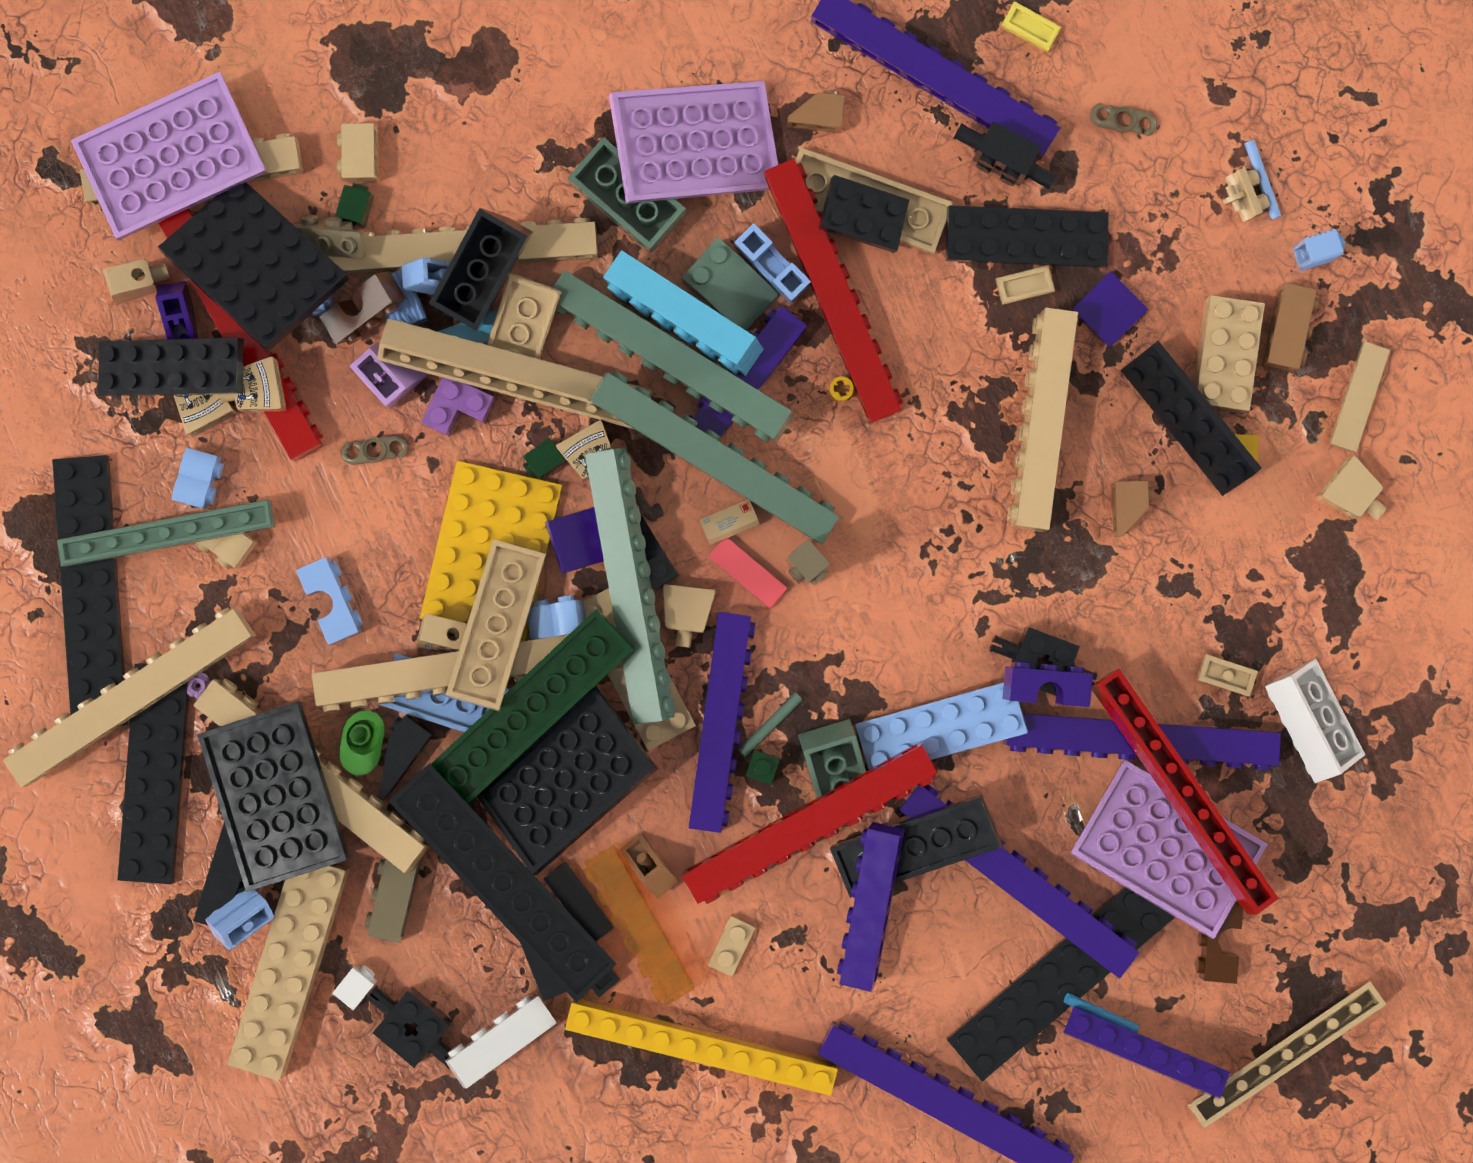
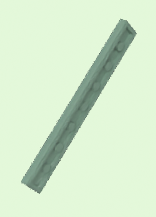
M264 500L59 539L57 544L61 567H69L275 528L271 500Z

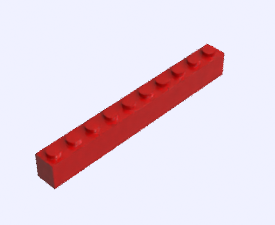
M793 158L765 170L763 176L804 272L811 281L812 291L869 424L901 411L900 404H903V400L898 389L893 390L889 380L892 379V374L888 365H882L878 355L882 354L876 338L871 340L868 333L871 325L866 314L861 315L857 307L860 304L858 294L855 289L850 290L846 280L850 276L845 264L840 265L837 260L836 254H839L838 247L833 238L829 240L826 232L819 229L822 213L818 215L814 204L818 203L812 188L807 189L803 180L807 178L803 165L801 163L797 164Z
M186 209L161 221L159 225L166 238L170 237L197 212L193 213L190 209ZM192 282L222 338L244 339L243 367L268 357L277 359L287 411L264 413L290 460L296 462L323 447L324 445L320 439L324 438L318 425L316 423L312 425L307 416L311 413L303 400L298 401L294 394L297 391V387L290 376L287 378L284 376L281 370L284 364L278 354H272L271 351L267 352Z
M1114 670L1092 685L1093 693L1247 915H1257L1277 901L1279 898L1121 670Z
M921 741L684 870L682 877L697 904L703 901L706 904L711 903L720 897L719 892L727 888L730 891L737 889L744 884L743 879L751 875L753 878L759 877L768 871L767 866L775 862L777 865H780L791 858V853L799 849L801 852L812 848L815 845V840L823 836L825 839L836 835L839 832L838 828L846 823L852 826L863 819L862 815L870 810L876 813L887 806L886 802L894 797L900 800L911 793L910 789L920 784L921 787L932 783L935 780L934 776L938 774L937 768Z

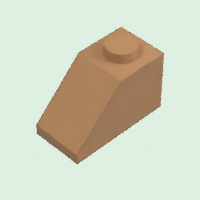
M823 90V93H816L788 116L787 127L840 133L845 95H839V91Z
M1148 481L1111 483L1113 537L1123 536L1147 511L1149 503L1153 502V489L1148 487Z
M641 833L620 849L641 882L658 899L679 882L666 862Z

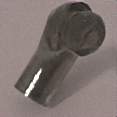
M636 487L635 499L640 514L652 522L663 517L664 512L660 504L656 503L650 507L641 488Z

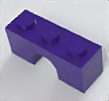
M1014 662V667L1005 666L1002 699L1037 703L1039 688L1043 684L1050 682L1056 690V704L1090 707L1093 674L1084 673V667L1068 666L1067 671L1057 670L1058 665L1041 664V669L1031 668V663Z

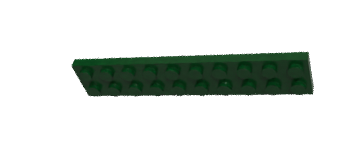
M598 608L595 609L504 695L500 711L489 709L436 758L431 765L461 798L469 804L635 648Z

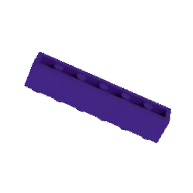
M783 306L778 311L773 308L764 320L767 323L761 332L756 330L752 334L757 338L764 350L747 375L744 376L740 372L735 375L757 390L762 387L807 329L806 324ZM702 398L697 405L700 408L699 412L695 417L691 415L689 417L698 422L696 428L703 432L709 429L722 438L733 424L731 420L733 416L726 411L722 414L716 412L708 406L710 401Z
M872 822L868 830H863L860 845L864 846L863 856L859 855L856 864V871L860 872L858 882L854 881L851 891V897L855 898L854 906L849 908L846 923H850L849 933L845 932L842 941V949H846L844 959L840 958L837 968V974L841 975L840 985L869 992L876 985L905 829Z
M1075 1007L1072 1009L1063 1032L1069 1037L1217 1099L1221 1098L1230 1072Z

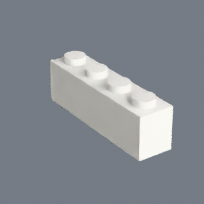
M527 995L515 1004L517 1006L515 1011L510 1014L507 1011L503 1012L493 1020L495 1025L486 1031L484 1027L471 1036L472 1042L465 1047L461 1043L448 1052L450 1057L445 1062L463 1088L467 1089L556 1024V1021L539 996L531 998Z

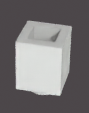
M356 964L332 994L354 1010L378 982L374 978L375 973L365 965L360 967Z

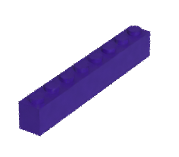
M718 612L689 829L721 833L722 827H727L729 811L724 810L725 800H731L733 784L728 783L729 773H735L737 757H732L733 746L739 745L741 730H736L735 728L736 720L743 717L744 703H739L740 692H746L748 676H743L744 665L750 666L752 649L746 648L748 638L753 639L755 622H750L751 616Z

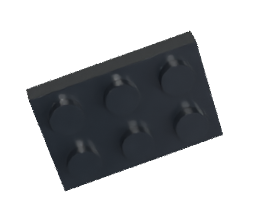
M834 175L830 180L819 229L895 253L898 251L910 200Z

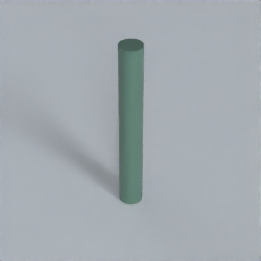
M795 692L738 750L746 757L803 699Z

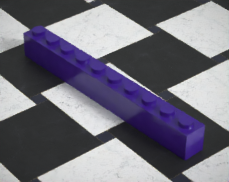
M821 0L811 15V23L985 128L989 129L994 121L1041 147L1036 156L1041 161L1061 128L1056 125L1057 121L1045 114L1043 116L1033 111L1034 108L1025 101L1020 100V102L1012 99L1010 97L1011 94L1004 88L998 86L994 88L987 84L988 80L978 73H973L972 75L964 70V65L955 59H950L949 61L941 56V52L934 46H924L918 42V38L908 31L903 33L894 28L895 24L885 17L879 19L871 14L872 10L864 4L858 3L856 5L849 0Z
M1023 713L1028 733L1003 741L1004 745L1010 746V751L1026 752V747L1037 748V753L1053 754L1054 749L1064 750V755L1080 756L1081 751L1091 752V757L1107 758L1108 753L1118 754V759L1135 760L1136 755L1114 721L1105 719ZM1158 724L1185 764H1189V759L1200 760L1199 765L1216 766V761L1227 762L1226 767L1243 768V763L1254 764L1253 769L1270 770V765L1279 766L1281 733Z
M918 784L899 810L909 818H913L954 803L949 799L946 803L938 799L939 792L929 784L924 787ZM1001 846L999 849L965 860L1119 979L1140 953L1135 949L1136 942L1125 934L1120 938L1112 932L1115 926L1103 917L1098 921L1091 916L1090 913L1093 909L1081 900L1077 904L1068 898L1071 893L1059 883L1055 887L1048 883L1046 880L1049 876L1038 867H1035L1033 870L1024 864L1027 859L1017 851L1013 850L1010 854Z
M832 1021L817 1049L818 1055L1017 1163H1072L1075 1157L1072 1151L1069 1150L1071 1146L1058 1138L1055 1141L1045 1137L1047 1133L1034 1125L1031 1128L1021 1124L1023 1121L1021 1118L1010 1112L1007 1115L997 1111L999 1107L986 1099H984L983 1103L973 1098L975 1094L965 1087L960 1086L959 1090L949 1085L951 1081L941 1074L936 1073L935 1077L925 1072L927 1068L914 1060L910 1064L901 1059L903 1055L893 1048L888 1047L886 1051L877 1046L879 1042L866 1034L861 1037L853 1033L855 1029L843 1021H840L839 1024Z

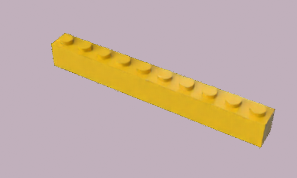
M573 999L565 1030L829 1096L832 1095L838 1070L837 1065L833 1062L579 1000L576 1003Z

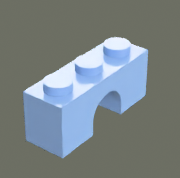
M754 223L734 242V247L790 305L810 287L811 281L792 262H788L776 250L773 242Z
M325 557L296 570L306 595L312 596L324 591L332 598L333 608L330 614L317 620L328 645H334L362 632L360 628L363 625L362 618L357 610L353 611L349 601L353 599L346 585L342 586L339 576L342 573L336 561H331L330 558Z

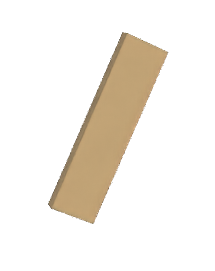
M1365 341L1362 342L1329 445L1353 453L1357 452L1390 352L1389 349Z

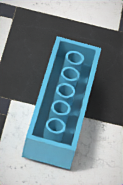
M622 250L603 276L609 284L607 289L613 293V296L625 304L629 300V303L635 307L634 309L646 318L652 315L651 317L657 321L656 323L666 331L670 332L671 329H674L673 332L679 336L680 340L689 346L695 343V346L701 350L700 352L714 361L717 357L718 361L723 364V367L734 375L740 372L746 376L764 350L755 336Z

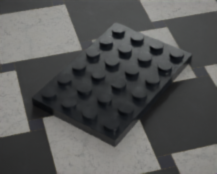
M247 182L232 187L228 191L214 197L158 246L162 254L267 352L349 280L348 275Z
M595 685L481 791L477 798L531 874L538 875L658 768Z
M301 701L197 734L246 892L350 859Z

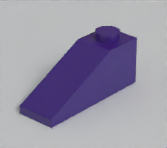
M181 281L159 285L155 298L167 340L199 339L187 282Z

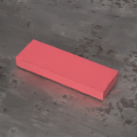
M729 538L721 540L708 556L769 608L775 604L787 589L784 584Z

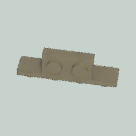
M305 215L301 217L300 221L293 224L327 256L357 259L365 257L362 231L353 230L352 221H342L341 217L318 219L316 215Z

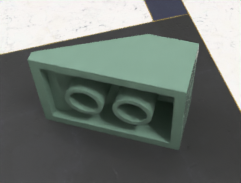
M718 237L682 277V282L711 308L746 331L779 295L752 267Z
M850 719L798 734L817 798L866 772Z

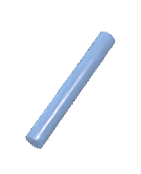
M1255 140L1246 142L1244 145L1253 170H1257L1260 178L1259 187L1261 193L1267 196L1270 206L1267 207L1271 220L1279 218L1281 213Z

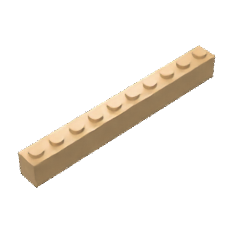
M590 218L574 219V223L563 224V220H549L547 225H536V222L532 221L520 223L522 226L533 231L516 264L599 258L597 226L595 222H590ZM466 226V230L455 231V227H441L439 232H428V229H413L412 234H401L399 230L386 231L385 235L375 236L373 232H362L365 257L361 259L328 257L347 275L386 271L396 272L402 269L403 264L422 257L451 262L469 226Z
M387 319L379 343L377 360L632 428L588 401L602 376L462 339L454 335L436 332L428 328L414 326L402 321ZM626 383L634 389H636V387L638 386ZM644 388L645 390H647L648 392H650L651 395H652V391H653V390Z
M229 607L223 609L215 615L217 620L209 625L205 622L192 630L194 635L186 640L183 637L169 645L171 650L163 655L160 652L146 660L148 665L141 670L134 668L123 675L124 681L118 685L111 683L100 691L102 695L94 701L92 698H89L77 706L79 710L71 716L69 713H66L54 721L56 726L48 731L46 728H43L31 736L33 741L24 746L23 743H20L8 751L10 756L3 761L21 788L30 786L255 638V633L240 610H230Z
M568 635L520 642L509 680L514 679V682L518 683ZM459 651L313 673L312 681L316 707L323 709L324 713L339 711L340 706L350 704L351 708H362L367 706V702L378 700V704H388L395 702L394 698L405 696L406 700L422 698V693L433 692V696L445 695Z
M225 678L223 680L213 679L193 705L220 727L263 713L257 708L258 703L248 695L243 697L236 691L238 687ZM316 749L338 821L403 873L411 872L430 845L414 828L411 830L404 824L406 820L394 811L388 812L383 808V801L372 794L368 796L362 791L363 786L353 778L348 780L340 774L342 769L331 761L327 763L320 758L321 753Z

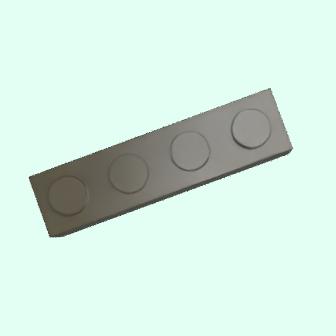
M386 858L380 860L377 874L381 875L379 886H374L371 901L375 902L373 912H368L365 921V928H369L367 936L400 943L403 940L422 858L413 870L407 873H403Z

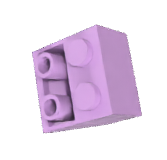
M378 342L366 350L349 367L387 408L392 409L429 374L377 360L380 343Z

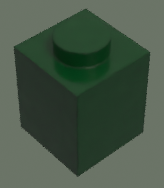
M353 183L352 187L344 185L335 216L341 217L342 221H352V224L365 228L374 200V196L368 191L369 188L357 183Z
M550 438L523 456L526 460L523 467L531 478L536 475L539 480L567 462Z
M754 749L745 776L772 785L780 758Z

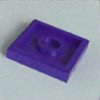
M1110 271L1071 311L1078 312V318L1110 348L1149 309Z
M595 508L545 522L561 574L604 562Z

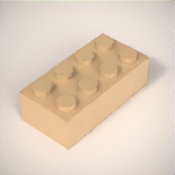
M1212 295L1204 301L1193 384L1214 410L1241 414L1250 411L1265 303Z

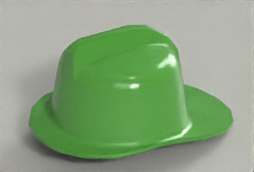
M370 710L354 713L341 729L339 759L342 767L348 773L356 776L365 775L371 772L378 764L385 726L382 718L377 713Z

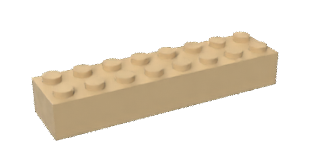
M1045 308L1033 320L1032 334H1036L1033 345H1030L1028 360L1032 361V368H1030V371H1027L1025 377V387L1029 388L1026 398H1023L1021 414H1025V421L1019 426L1018 441H1022L1019 452L1016 451L1014 468H1018V474L1016 478L1012 479L1010 494L1015 495L1014 504L1009 505L1007 521L1011 522L1010 528L1044 532L1050 529L1078 312Z
M334 864L285 880L227 1065L280 1081L286 1075L350 872L349 867Z

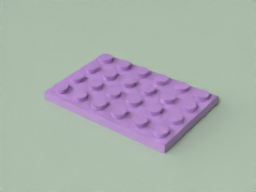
M221 72L215 73L71 140L113 234L118 241L228 191L232 187L267 173Z
M764 81L623 91L609 94L626 203L769 190L763 173L765 170L777 166L778 161Z
M1124 760L1069 854L1211 939H1214L1237 899L1152 776ZM1223 818L1256 865L1268 844Z

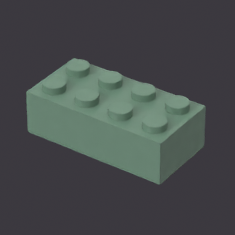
M604 137L568 177L569 183L650 254L653 253L686 215V208L675 199L626 203L618 150Z

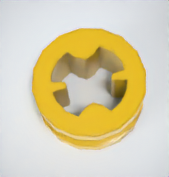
M843 376L835 378L829 386L831 397L839 402L848 400L854 391L852 381ZM838 382H843L844 386L849 387V392L845 391V396H840L839 392H834V386L837 387Z

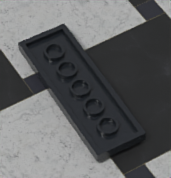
M949 205L947 207L946 261L1105 268L1108 262L1109 212Z
M205 338L99 342L98 396L242 394L244 339Z
M1159 341L1155 342L1121 369V372L1222 496L1262 469Z
M982 794L890 825L905 829L895 883L999 849L1002 846ZM862 835L830 847L850 898L854 881L858 882L860 872L856 871V864L859 855L863 856L864 846L860 845Z

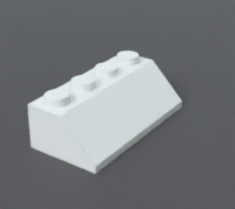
M1316 658L1277 677L1265 686L1270 700L1274 703L1280 715L1282 724L1287 728L1293 740V745L1299 752L1308 774L1311 775L1314 783L1342 774L1365 755Z

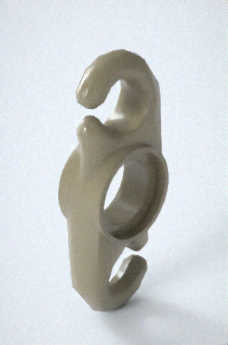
M1098 103L1090 112L1091 121L1097 127L1119 133L1134 132L1141 134L1142 129L1139 123L1142 119H1147L1150 122V127L1144 131L1145 136L1153 134L1157 127L1156 118L1151 113L1127 106L1114 108L1110 105L1105 106L1108 117L1102 121L1097 118L1098 111L1103 108L1102 104ZM1119 113H1127L1131 118L1130 125L1127 127L1118 125L1116 116Z
M398 435L372 437L362 442L355 441L353 443V446L359 452L355 458L349 457L348 449L351 447V443L346 442L341 448V457L351 465L377 463L387 458H396V454L391 450L392 443L398 442L401 444L402 449L398 454L400 458L405 457L409 447L406 439ZM373 442L379 443L382 447L381 455L376 458L370 457L367 453L368 446Z

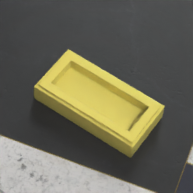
M1015 1L1001 24L1003 29L1047 53L1061 29V26Z

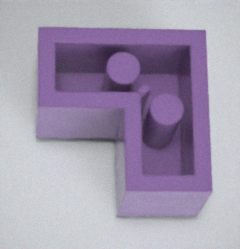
M442 377L421 423L450 437L460 413L486 424L496 399L468 384Z

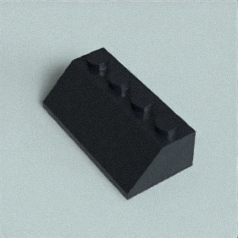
M479 208L429 304L477 331L484 324L533 231L508 217Z

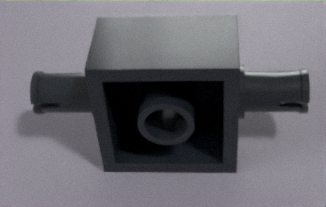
M994 121L988 132L983 135L961 123L953 138L975 149L974 152L976 154L972 161L977 163L976 167L986 173L992 171L1000 176L999 179L1007 185L1014 186L1016 184L1020 186L1024 179L1027 180L1029 178L1049 190L1057 174L1035 164V158L1041 149L1040 146Z
M1025 627L1018 643L995 635L992 642L1002 645V648L991 644L989 651L1010 658L1012 662L1011 667H1014V662L1031 663V668L1040 669L1037 659L1043 658L1046 655V661L1049 664L1058 665L1057 670L1067 671L1068 666H1075L1074 661L1080 646L1033 628ZM1084 669V673L1093 674L1092 680H1096V672ZM1050 682L1043 684L1039 688L1040 691L1056 696L1055 687Z
M376 986L366 997V1000L384 1014V1020L374 1030L373 1034L413 1068L417 1066L426 1054L429 1055L431 1053L450 1069L445 1060L450 1057L448 1052L452 1049L441 1041L443 1039L441 1036L453 1020L413 986L399 1001L392 1000ZM415 1022L418 1026L416 1030L411 1032L408 1028Z

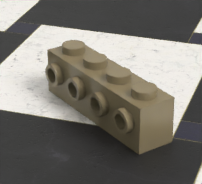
M809 539L785 559L791 567L788 573L798 584L803 581L806 585L811 581L815 585L829 573L826 568L830 563Z

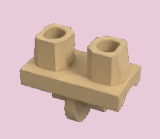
M1242 168L1225 177L1228 184L1226 190L1229 197L1222 200L1224 206L1232 204L1235 213L1239 212L1242 222L1249 221L1262 214L1263 210L1270 206L1269 200L1264 193L1256 196L1253 187L1260 183L1257 170L1246 171V168Z

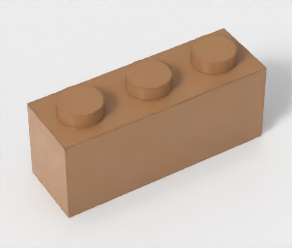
M1288 283L1279 286L1262 362L1263 366L1295 372L1300 369V366H1304L1307 358V351L1304 350L1305 342L1310 339L1313 330V324H1310L1311 314H1315L1319 299L1315 297L1316 289Z

